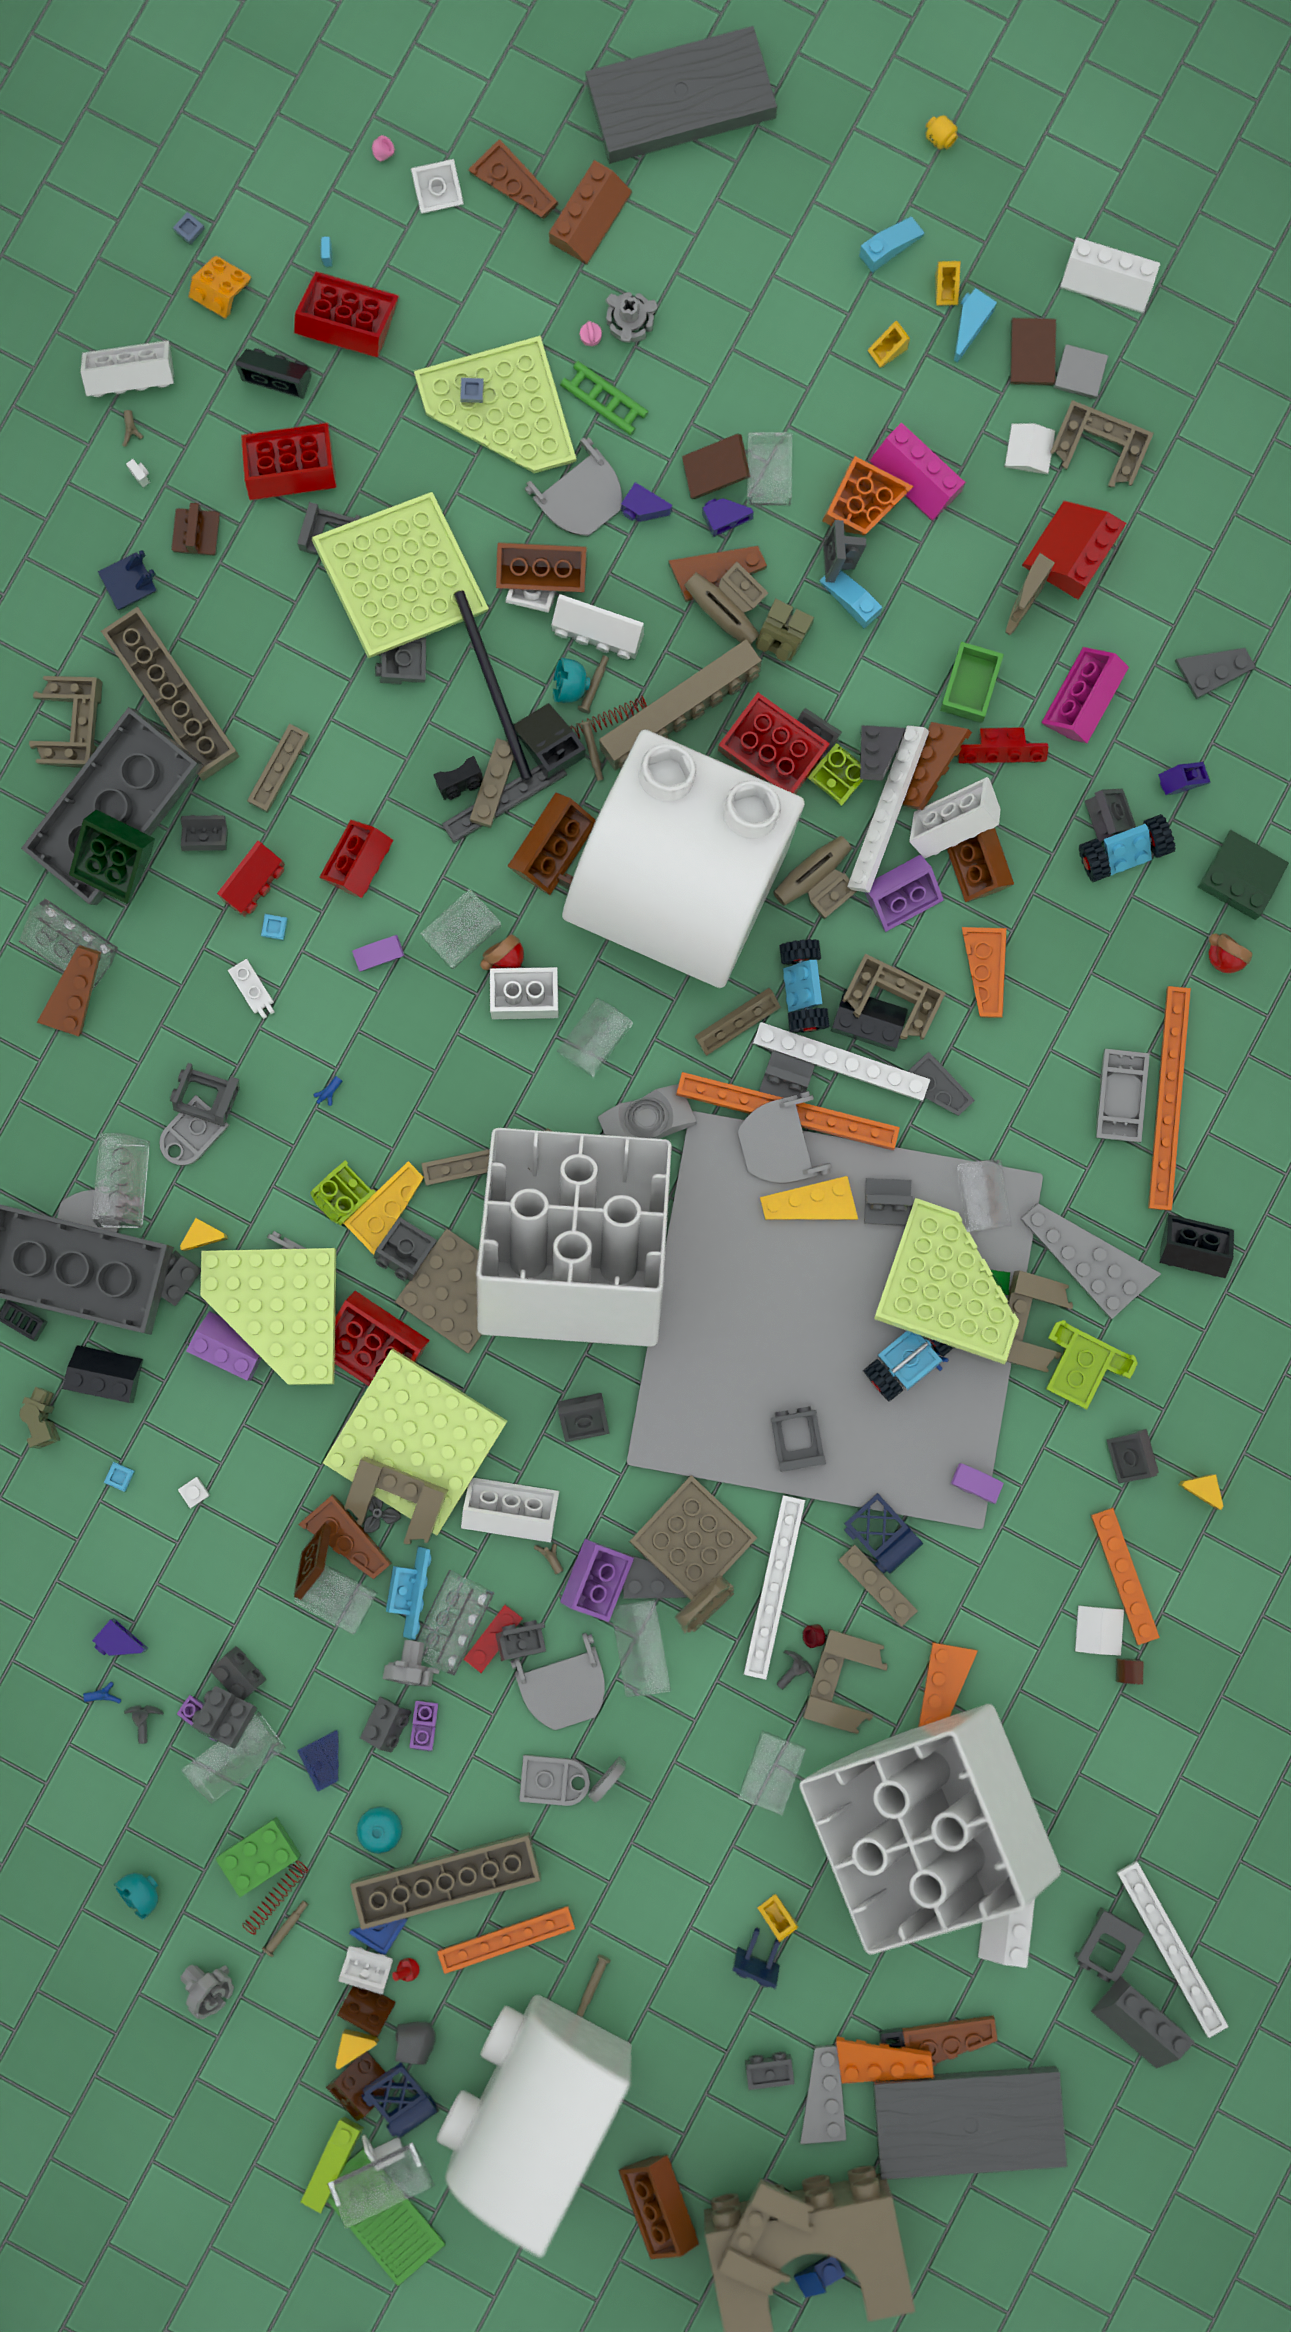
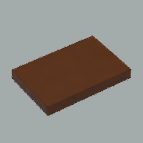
M1012 318L1010 384H1055L1056 319Z
M735 434L682 456L692 499L700 498L751 477L741 434Z
M326 1523L320 1527L301 1552L294 1590V1597L300 1600L325 1569L332 1527Z

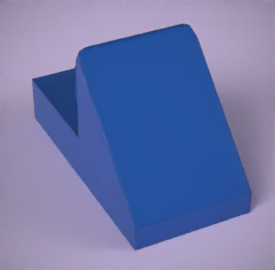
M828 2255L795 2274L794 2278L806 2298L826 2293L827 2286L843 2278L846 2274L838 2259Z

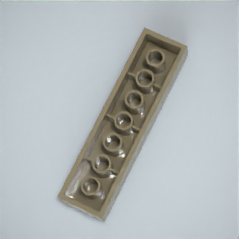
M138 607L101 631L174 740L204 764L198 773L202 781L240 757Z
M747 639L600 738L601 752L615 771L619 768L622 769L642 730H649L668 739L667 735L673 731L676 733L686 727V722L692 718L694 720L700 718L705 713V709L710 706L714 708L723 701L722 698L727 694L733 695L741 689L740 685L746 681L751 683L757 679L762 660Z
M530 1832L355 1879L351 1882L350 1887L361 1930L538 1882L541 1880V1874Z

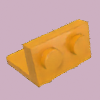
M215 256L192 277L189 297L226 319L230 315L233 298L250 282L251 276L220 257Z

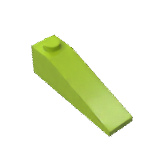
M345 2116L339 2120L301 2200L302 2204L320 2214L322 2213L364 2129L363 2126Z

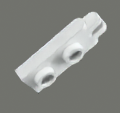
M247 959L228 970L254 1014L259 1012L261 1017L265 1019L267 1016L263 1011L264 1008H267L270 1014L274 1013L270 1005L274 1001Z

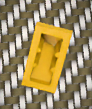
M938 261L935 273L936 305H958L960 261Z
M895 321L868 349V352L878 366L883 367L908 349L910 338L898 321Z
M195 1218L180 1248L182 1251H188L226 1240L228 1237L227 1234Z
M1216 1474L1183 1480L1178 1484L1215 1509L1221 1510L1223 1508Z
M776 1894L758 1907V1910L779 1941H782L798 1928L797 1922Z
M345 2029L342 2034L335 2065L337 2070L376 2046L379 2041L378 2037Z

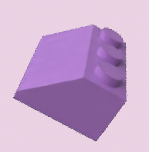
M921 854L874 879L870 893L865 892L867 900L885 932L944 901L932 867Z
M210 1311L196 1330L186 1352L247 1381L252 1380L262 1359L221 1316Z
M584 1539L560 1603L573 1610L609 1622L634 1558L602 1544Z

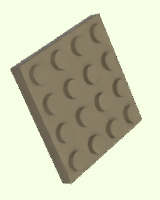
M446 1228L413 1280L408 1282L395 1303L469 1354L482 1336L477 1328V1268L479 1251Z
M691 1475L636 1533L629 1543L691 1601L718 1575L723 1576L757 1537Z

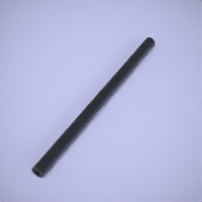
M465 591L456 592L454 594L521 779L522 781L532 778L530 768Z

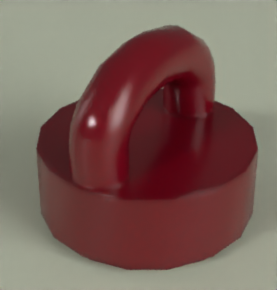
M813 1624L804 1628L803 1640L809 1648L824 1645L826 1638L821 1625Z

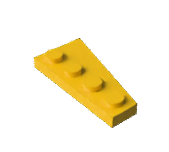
M408 1161L343 1224L374 1255L380 1243L407 1207L424 1177Z
M848 1176L760 1197L765 1220H858Z

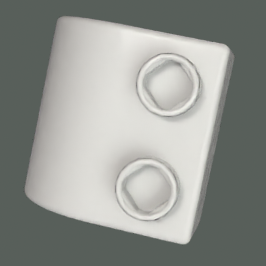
M642 730L588 838L565 901L562 917L567 922L717 988H723L733 971L785 859L804 808V799L654 732Z
M496 1128L492 1131L477 1268V1328L480 1334L649 1347L657 1344L665 1258L672 1147L670 1141L665 1139Z
M986 1704L877 1742L818 1770L800 1782L801 1792L863 1947L868 1954H875L1020 1911L1057 1879L1061 1873V1868L997 1711L991 1704Z
M541 1995L532 1997L524 2014L509 2006H505L499 2014L480 2053L482 2058L497 2065L483 2094L479 2099L465 2090H461L437 2136V2141L440 2144L453 2150L446 2173V2182L454 2196L491 2228L524 2249L541 2257L630 2085L632 2045Z

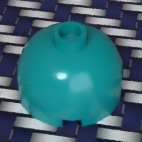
M567 658L558 660L553 680L556 681L557 689L553 688L554 701L560 703L578 701L583 696L584 691L589 690L590 677H587L585 668L578 661Z
M378 1806L370 1808L361 1816L357 1824L356 1833L358 1841L364 1849L371 1853L382 1854L396 1847L402 1837L403 1827L401 1819L391 1809Z
M131 1873L125 1875L114 1884L116 1891L128 1907L137 1909L135 1914L141 1920H144L156 1908L158 1893L155 1888L158 1887V1884L150 1875L146 1878L140 1873Z

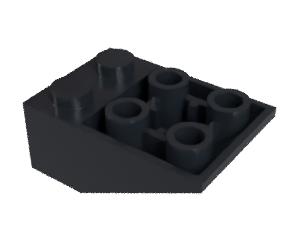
M549 703L514 724L518 737L547 780L585 758V747L574 731Z

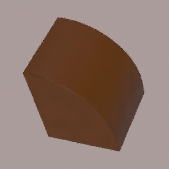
M1116 1658V1682L1143 1685L1144 1661L1140 1659Z

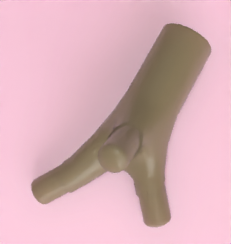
M131 410L124 411L126 428L123 446L125 447L132 434H135L140 439L143 438V435L135 427Z
M554 1543L552 1545L551 1551L548 1547L542 1548L535 1545L534 1549L539 1551L548 1560L555 1574L563 1571L556 1556L557 1544Z

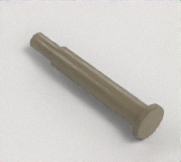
M603 655L593 675L589 690H587L581 706H578V710L587 714L590 713V705L605 672L604 669L609 657Z
M592 720L580 722L579 726L582 725L591 764L597 781L603 780L601 763L590 724Z
M303 1900L298 1908L291 1913L268 1945L262 1947L266 1954L271 1957L274 1956L273 1952L309 1905L306 1901Z
M598 1955V1963L581 1999L582 2002L577 2012V2015L583 2017L587 2006L592 2000L607 1963L611 1962L609 1958L603 1955Z

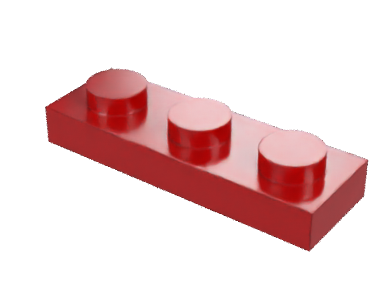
M505 1604L463 1660L482 1673L499 1651L495 1634L502 1632V1627L515 1624L517 1627L523 1617Z

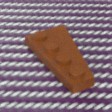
M500 139L468 169L471 174L541 219H544L559 204Z
M758 546L669 560L670 568L686 602L694 598L684 584L696 572L718 587L721 578L736 562L750 575L767 568Z
M935 722L930 723L926 742L902 804L904 807L918 810L925 808L938 787L937 782L942 775H946L949 770L948 765L954 756H958L962 749L960 746L965 738L968 739L972 732L969 729Z
M81 945L77 947L37 1023L76 1036L82 1034L101 952Z
M334 1494L298 1524L314 1535L324 1523L332 1526L329 1546L333 1548L332 1550L350 1560V1563L372 1579L376 1578L392 1564L369 1535L364 1532V1529L356 1523L353 1516L344 1509V1506Z
M993 2015L902 2028L905 2048L931 2052L933 2067L936 2066V2063L946 2059H954L961 2053L971 2052L997 2041Z

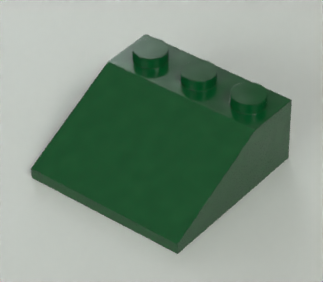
M96 809L83 819L69 875L128 904L149 861L155 838Z
M1230 830L1198 888L1252 919L1257 920L1273 896L1289 862Z

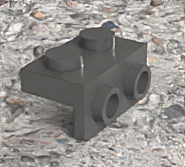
M805 708L797 720L830 743L821 757L823 759L834 747L842 731Z
M224 815L181 816L182 851L226 850L228 827Z
M175 1250L171 1257L161 1297L176 1306L200 1274L201 1268Z
M534 1620L523 1623L524 1627L516 1628L515 1624L502 1627L503 1631L495 1634L501 1661L546 1652L541 1630L545 1628V1624H537V1621Z
M237 1646L210 1669L230 1693L242 1700H245L266 1681V1678Z
M379 1697L360 1738L379 1750L392 1752L399 1742L403 1728L409 1721L411 1711L396 1705L384 1697Z
M776 2052L772 2054V2057L763 2058V2055H753L749 2057L750 2060H745L749 2090L794 2084L791 2054L786 2055V2052Z

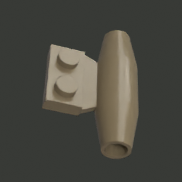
M738 562L724 574L718 587L697 572L684 584L700 608L726 633L740 643L747 639L751 644L759 636L758 631L744 612L753 610L768 592Z
M839 836L812 853L793 869L773 892L776 899L785 906L808 893L810 904L823 919L828 917L857 892L847 887L850 880L847 875L835 870L852 850L848 841L844 837Z

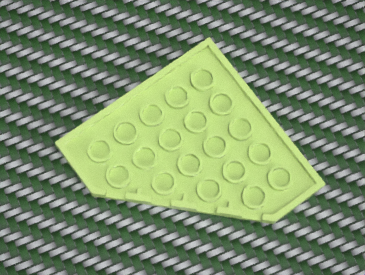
M541 336L414 371L427 416L533 473L577 462ZM461 378H482L484 380L483 403L461 402Z
M915 1198L874 1319L1005 1364L1019 1323L1016 1314H1013L1003 1291L1000 1286H997L992 1277L993 1274L985 1259H982L978 1252V1247L971 1234L965 1229L959 1213Z
M336 1249L201 1251L200 1296L288 1385L334 1384Z

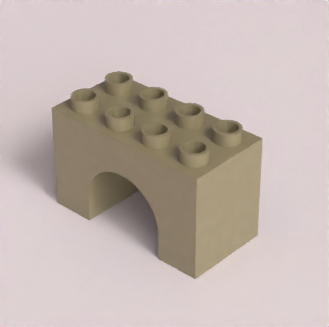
M861 2166L851 2169L847 2172L849 2180L830 2183L828 2175L812 2176L802 2181V2190L787 2192L814 2206V2211H809V2225H814L813 2234L770 2216L753 2250L752 2257L780 2270L789 2261L801 2255L820 2253L833 2256L845 2263L859 2280L868 2322L915 2312L892 2195L887 2179L881 2180V2176L876 2174L874 2166ZM774 2184V2186L785 2191L783 2185ZM738 2194L717 2196L711 2200L712 2208L704 2209L705 2236L724 2332H774L768 2299L769 2294L718 2272V2264L750 2201L739 2202Z

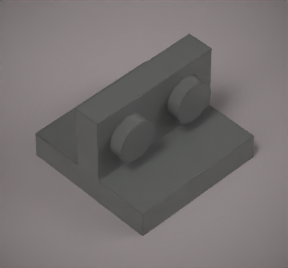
M842 520L834 521L823 543L826 582L834 583L841 569H855L866 547V538L844 536V521Z
M1123 789L1100 790L1095 792L1094 797L1085 800L1097 839L1100 842H1104L1106 838L1136 827Z
M772 1051L759 1092L783 1098L797 1095V1098L801 1097L800 1093L806 1092L815 1064Z
M866 1178L864 1224L906 1225L911 1212V1206L913 1205L911 1180Z
M602 1393L557 1401L565 1442L610 1434Z
M1147 1429L1106 1440L1119 1484L1151 1478L1159 1473Z

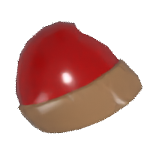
M1215 933L1209 937V943L1211 944L1208 951L1209 960L1218 971L1232 974L1242 970L1250 963L1252 952L1239 945L1227 934L1221 933L1218 935Z
M511 934L503 941L493 945L483 953L484 959L481 961L480 966L483 970L520 968L524 960V950L520 940Z

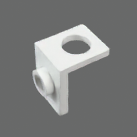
M365 2135L362 2136L365 2153L376 2170L405 2156L401 2139L398 2137L374 2149Z

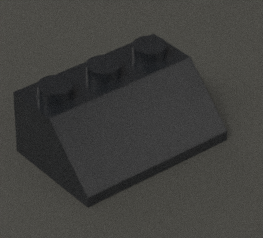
M246 348L236 362V368L242 381L301 399L305 398L312 374L310 368L304 362L295 361L294 363L287 361L281 355H267L266 352L257 348L253 350Z
M844 989L831 1032L895 1052L908 1009L869 997L858 1018L853 1014L855 1010L848 1001H842L847 992V989Z
M1168 1214L1160 1247L1159 1263L1226 1278L1234 1257V1230Z
M77 1345L67 1366L62 1389L134 1403L143 1359Z

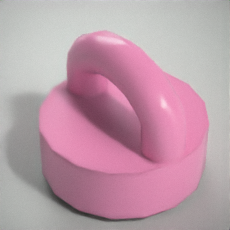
M381 135L374 140L372 151L378 161H384L394 154V145L388 137Z
M588 321L580 330L581 341L587 346L597 345L602 338L601 328L597 324Z

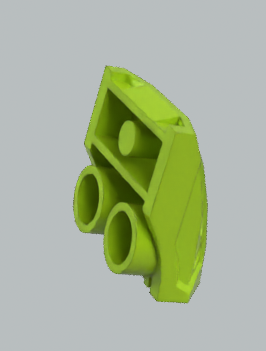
M837 743L808 776V779L819 786L841 806H843L863 781V779H860V762Z
M345 1160L329 1173L310 1194L315 1204L331 1221L342 1225L376 1192L374 1189L371 1190L351 1170L348 1162Z

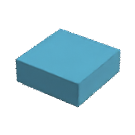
M330 237L321 238V259L324 267H332V244Z
M265 914L261 936L284 941L288 919L286 917Z
M113 1462L104 1483L126 1492L135 1471Z

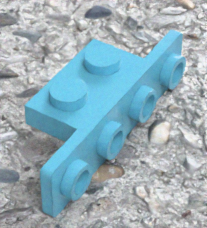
M424 1547L417 1548L414 1569L393 1566L386 1612L406 1615L403 1637L411 1640L416 1639V1635L420 1630L419 1615L424 1606L422 1597L423 1591L427 1586V1567L431 1563L430 1549Z

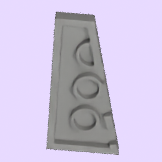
M837 2044L815 2046L800 2144L846 2140Z

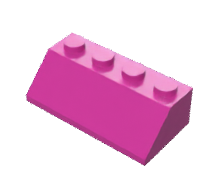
M902 422L889 434L869 460L873 466L912 485L913 488L905 496L931 521L963 491L965 481Z
M1083 647L1041 723L1071 740L1088 743L1129 667L1116 653Z

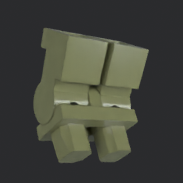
M775 598L755 643L757 649L763 652L770 651L775 653L777 659L783 662L786 660L791 661L800 648L807 632L810 630L814 617L798 609L795 610L792 616L793 607Z
M35 1387L31 1398L24 1397L22 1403L26 1405L20 1409L19 1414L21 1420L27 1423L32 1436L27 1439L29 1447L40 1449L60 1441V1437L54 1422L48 1421V1413H52L54 1409L53 1406L49 1405L54 1393Z

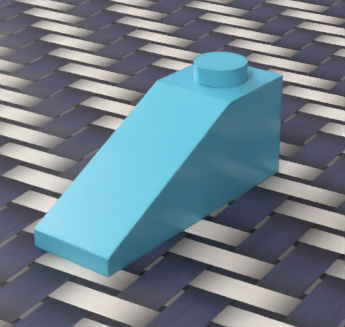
M913 217L907 218L877 233L862 244L859 256L873 273L924 236L925 233Z
M976 288L971 294L967 293L961 302L963 307L960 315L954 361L957 363L996 308L997 302Z
M840 570L834 583L826 582L825 576L819 580L864 629L881 614L882 606L868 591Z

